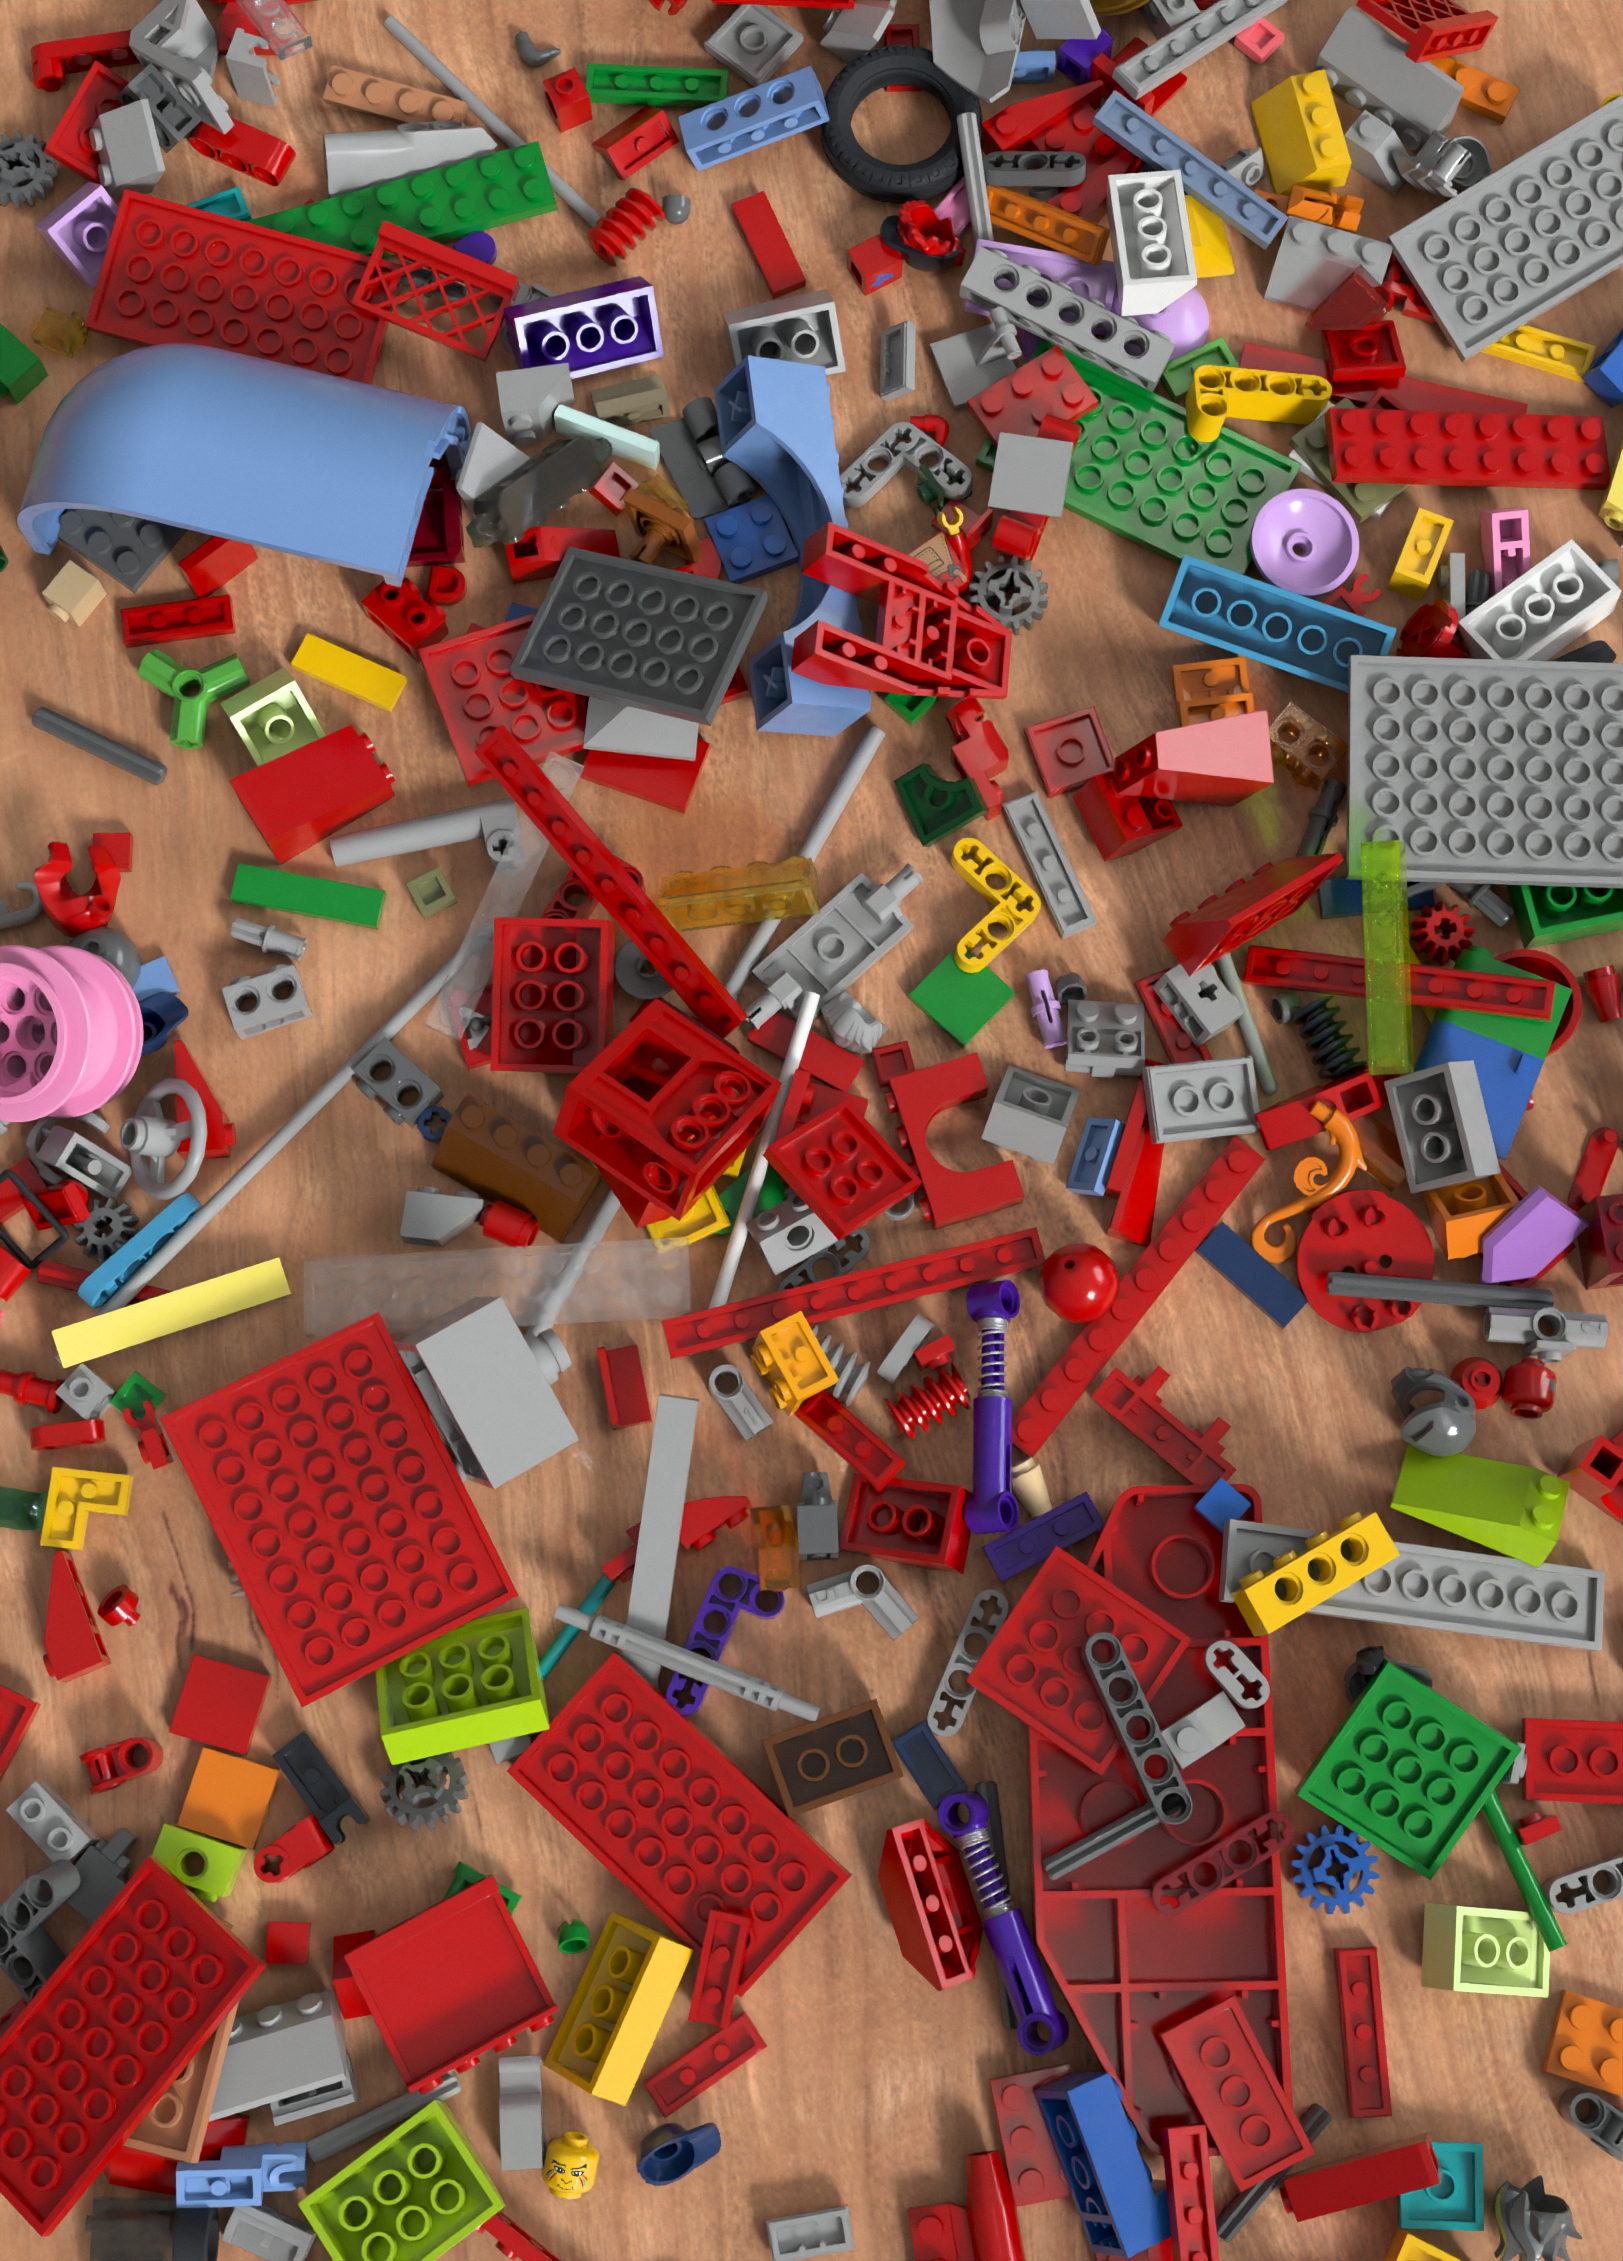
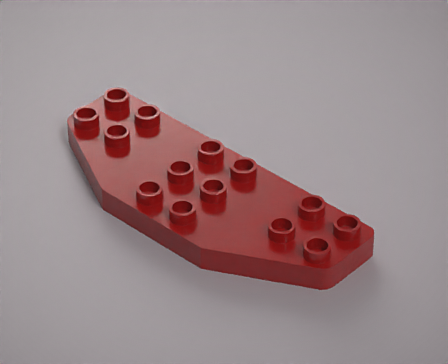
M1214 1484L1135 1486L1127 1489L1113 1503L1085 1563L1088 1568L1192 1638L1149 1704L1160 1731L1224 1691L1207 1672L1203 1662L1205 1650L1216 1641L1226 1640L1235 1644L1269 1683L1270 1693L1267 1701L1260 1707L1253 1709L1240 1707L1224 1691L1246 1726L1185 1768L1179 1769L1193 1803L1190 1817L1185 1822L1177 1825L1159 1822L1062 1877L1051 1880L1043 1867L1042 1862L1044 1859L1146 1804L1147 1801L1122 1746L1104 1774L1100 1776L1026 1724L1033 1942L1103 2072H1110L1111 2077L1119 2084L1122 2092L1121 2105L1128 2119L1134 2125L1139 2139L1152 2152L1163 2156L1160 2128L1204 2124L1159 2033L1231 1995L1235 1996L1293 2109L1280 1851L1179 1914L1165 1915L1158 1912L1150 1899V1891L1157 1880L1260 1815L1267 1812H1278L1268 1634L1254 1637L1238 1606L1235 1603L1219 1601L1223 1535L1193 1509ZM1229 1484L1251 1503L1250 1507L1238 1520L1262 1523V1503L1258 1492L1246 1484ZM1215 1649L1213 1653L1216 1656V1660L1213 1662V1665L1217 1669L1224 1666L1234 1674L1236 1670L1228 1661L1232 1656L1230 1651L1220 1652ZM1239 1675L1236 1679L1244 1687V1691L1241 1693L1242 1698L1252 1697L1257 1700L1259 1698L1256 1692L1259 1687L1258 1682L1248 1683ZM1141 1718L1129 1734L1134 1740H1140L1146 1733V1725ZM1154 1754L1147 1757L1144 1762V1771L1147 1776L1155 1779L1162 1774L1164 1765L1160 1757ZM1179 1812L1170 1816L1169 1818L1175 1817ZM1270 1819L1266 1822L1268 1829L1263 1834L1255 1836L1253 1829L1247 1832L1256 1842L1260 1854L1266 1850L1261 1846V1842L1267 1838H1274L1277 1842L1279 1841L1278 1823H1273ZM1242 1840L1233 1841L1228 1848L1229 1859L1237 1865L1246 1863L1250 1857V1848L1247 1843ZM1201 1862L1195 1866L1193 1877L1198 1885L1206 1887L1214 1882L1216 1871L1210 1863ZM1184 1872L1178 1875V1879L1183 1882L1182 1885L1175 1889H1170L1167 1885L1161 1888L1164 1895L1159 1898V1901L1162 1905L1169 1903L1172 1907H1175L1178 1904L1176 1901L1177 1895L1185 1890H1188L1190 1898L1196 1895V1892L1187 1884ZM1206 2128L1209 2156H1221Z

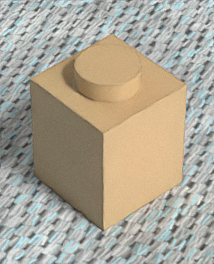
M71 560L65 564L42 592L49 604L47 610L62 623H66L69 620L78 627L84 623L107 595L97 578Z

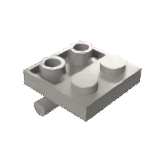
M1068 999L1067 1056H1065L1064 1071L1090 1073L1091 1077L1114 1078V1075L1141 1076L1145 1063L1144 1004Z

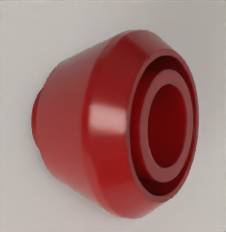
M1466 1358L1454 1367L1450 1378L1458 1382L1461 1388L1473 1398L1475 1410H1482L1492 1406L1502 1394V1375L1496 1365L1485 1358Z

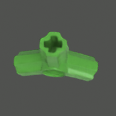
M154 649L143 658L137 672L141 679L174 699L170 743L173 746L188 750L204 747L207 712L212 702L251 684L236 653L196 671L187 669L158 649ZM200 687L196 695L191 697L185 696L188 689Z

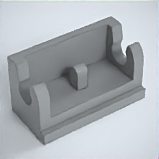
M236 28L225 59L238 97L276 107L278 97L274 94L271 84L280 85V81L276 75L267 72L266 59L256 55L253 48L269 49L267 41L262 37L245 33L244 29Z
M350 2053L346 2054V2080L270 2103L274 2126L347 2105L361 2099Z
M262 2204L261 2206L234 2207L221 2240L268 2261H306L317 2234L312 2226Z

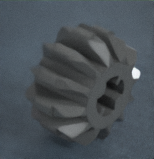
M109 1197L105 1205L100 1200L93 1199L92 1206L94 1210L92 1212L89 1211L91 1216L85 1219L84 1222L74 1223L73 1226L77 1231L82 1232L74 1240L77 1245L85 1246L83 1254L88 1258L97 1254V1260L101 1263L107 1261L110 1254L112 1256L139 1232V1230L132 1228L140 1222L139 1217L136 1214H129L131 1206L126 1202L118 1206L117 1200L114 1197ZM106 1224L113 1229L109 1236L101 1231Z

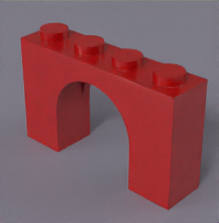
M977 1052L889 1079V1091L884 1092L885 1101L889 1113H897L901 1126L895 1128L901 1149L908 1148L912 1162L907 1163V1165L922 1180L920 1187L924 1198L919 1199V1205L925 1222L931 1220L934 1230L1023 1202L1024 1193L1013 1160L972 1172H956L939 1164L927 1147L925 1133L934 1117L946 1109L987 1097L989 1087Z
M1599 1435L1577 1446L1556 1477L1569 1481L1570 1489L1623 1525V1450L1602 1435Z

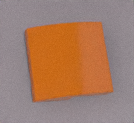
M1245 656L1171 666L1174 697L1180 727L1255 712L1253 692L1249 690Z

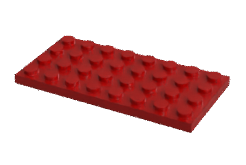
M124 189L85 327L88 331L146 347L172 343L209 346L371 385L389 322L354 308L351 305L371 256ZM382 259L379 262L383 275L403 267L400 264ZM377 270L375 271L372 279L379 277ZM402 276L386 282L392 298L397 296ZM382 283L367 289L363 301L372 305L389 300ZM390 307L385 310L392 312L393 309Z
M697 562L673 569L703 576ZM537 612L418 649L420 661L468 787L495 778L474 751L496 728L503 725L536 764L583 750L589 696L515 679L509 671ZM739 665L720 705L748 696L749 689Z
M617 1651L613 1652L550 1722V1729L542 1731L507 1770L527 1792L689 1948L693 1949V1952L699 1958L701 1957L709 1913L712 1907L752 1916L737 1994L740 1997L750 1989L852 1875L792 1817L789 1818L785 1810L685 1715H682L663 1694Z
M149 1856L0 2039V2193L41 2237L51 2235L266 1968V1965L156 1857Z

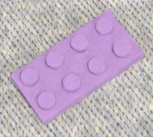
M977 239L974 258L980 247L990 250V248L998 249L1009 257V261L1019 266L1029 265L1037 269L1041 273V277L1053 283L1054 281L1063 282L1073 289L1074 294L1084 299L1087 297L1097 299L1105 305L1106 310L1111 312L1116 284L1114 262L1102 260L1100 265H1092L1065 253ZM999 279L994 283L1000 290H1009L1013 287V284L1007 279ZM1032 295L1027 298L1028 303L1034 307H1040L1045 304V300L1038 295ZM966 300L965 312L990 316L989 311ZM1069 311L1062 312L1059 315L1060 319L1065 323H1074L1078 320L1077 316ZM1095 328L1091 331L1092 334L1106 336L1107 330L1104 328Z

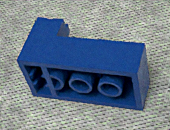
M1075 2071L1035 2089L1034 2093L1092 2252L1129 2258L1170 2238L1171 2230L1166 2180L1153 2179L1148 2164L1141 2159L1135 2143L1137 2141L1135 2127L1126 2118L1120 2102L1122 2100L1120 2086L1111 2077L1110 2072Z

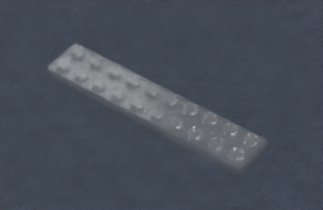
M688 1237L304 1259V1335L307 1338L327 1337L379 1312L389 1333L413 1332L474 1297H502L517 1326L679 1317L691 1314Z

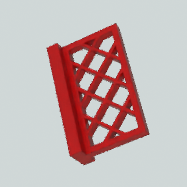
M1358 0L1356 4L1359 8L1409 42L1411 45L1405 56L1415 63L1481 50L1499 18L1489 10L1469 13L1452 0Z
M383 220L378 231L379 239L352 299V307L486 363L505 319L503 308L510 307L512 300L515 301L520 290L518 276ZM387 251L398 256L403 267L383 275L379 267L383 252ZM404 259L411 261L413 263L406 265ZM422 267L432 270L436 281L416 289L410 272ZM377 270L379 277L372 279L375 271ZM438 273H439V274H442V275H444V276H446V277L443 278V279H440L439 276H438ZM406 274L412 291L392 298L386 282ZM455 281L465 284L469 296L450 303L443 286ZM382 283L389 300L377 305L363 301L367 289ZM471 287H473V288H475V289H477V290H480V291H479V292H476V293H473ZM439 288L446 305L426 312L419 296ZM489 295L502 300L497 312L484 317L476 301ZM416 298L422 314L411 319L401 317L395 305ZM473 302L479 319L459 326L453 309ZM392 307L394 313L389 312L385 309ZM449 311L455 328L444 333L434 331L429 319ZM425 321L427 327L420 325L418 323ZM493 321L490 330H488L486 324ZM482 325L487 337L480 350L468 345L462 333ZM459 335L461 341H458L451 337Z

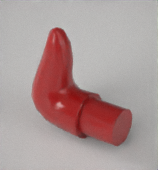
M931 414L910 416L911 424L921 431L933 432V440L944 447L950 427L947 420L941 416Z

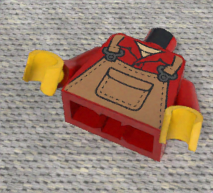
M951 506L954 520L950 524L946 522L943 512H939L937 515L939 525L947 528L948 533L945 535L943 531H940L907 555L926 563L929 566L928 572L943 584L947 581L959 590L958 596L964 598L968 594L969 583L973 576L971 551L966 541L964 530L959 528L963 522V513L959 508Z

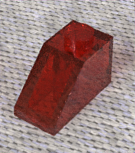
M1360 264L1308 315L1305 325L1310 330H1362L1369 322L1373 325L1377 324L1388 313L1389 308L1387 305L1389 304L1391 294Z

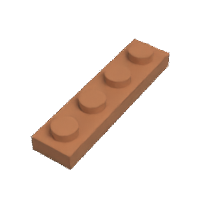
M333 64L322 98L327 104L399 124L435 121H458L464 123L468 109L466 101Z

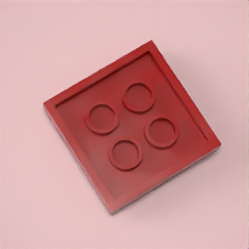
M848 1099L843 1100L768 1146L763 1154L765 1159L839 1241L915 1192L922 1184V1180Z

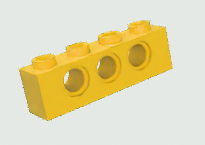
M1359 1511L1353 1512L1339 1520L1337 1523L1340 1529L1330 1535L1326 1530L1321 1531L1305 1541L1308 1548L1298 1554L1295 1553L1294 1549L1287 1551L1272 1560L1275 1567L1263 1574L1261 1569H1258L1239 1580L1242 1587L1230 1594L1254 1637L1272 1633L1400 1555L1376 1512L1361 1516ZM1343 1541L1351 1549L1349 1561L1344 1559L1341 1554L1340 1547ZM1310 1561H1313L1319 1570V1576L1316 1581L1308 1573ZM1277 1580L1281 1581L1286 1588L1284 1600L1279 1599L1275 1593Z

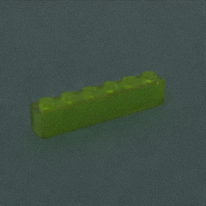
M1401 840L1361 842L1369 1075L1414 1073L1406 845Z

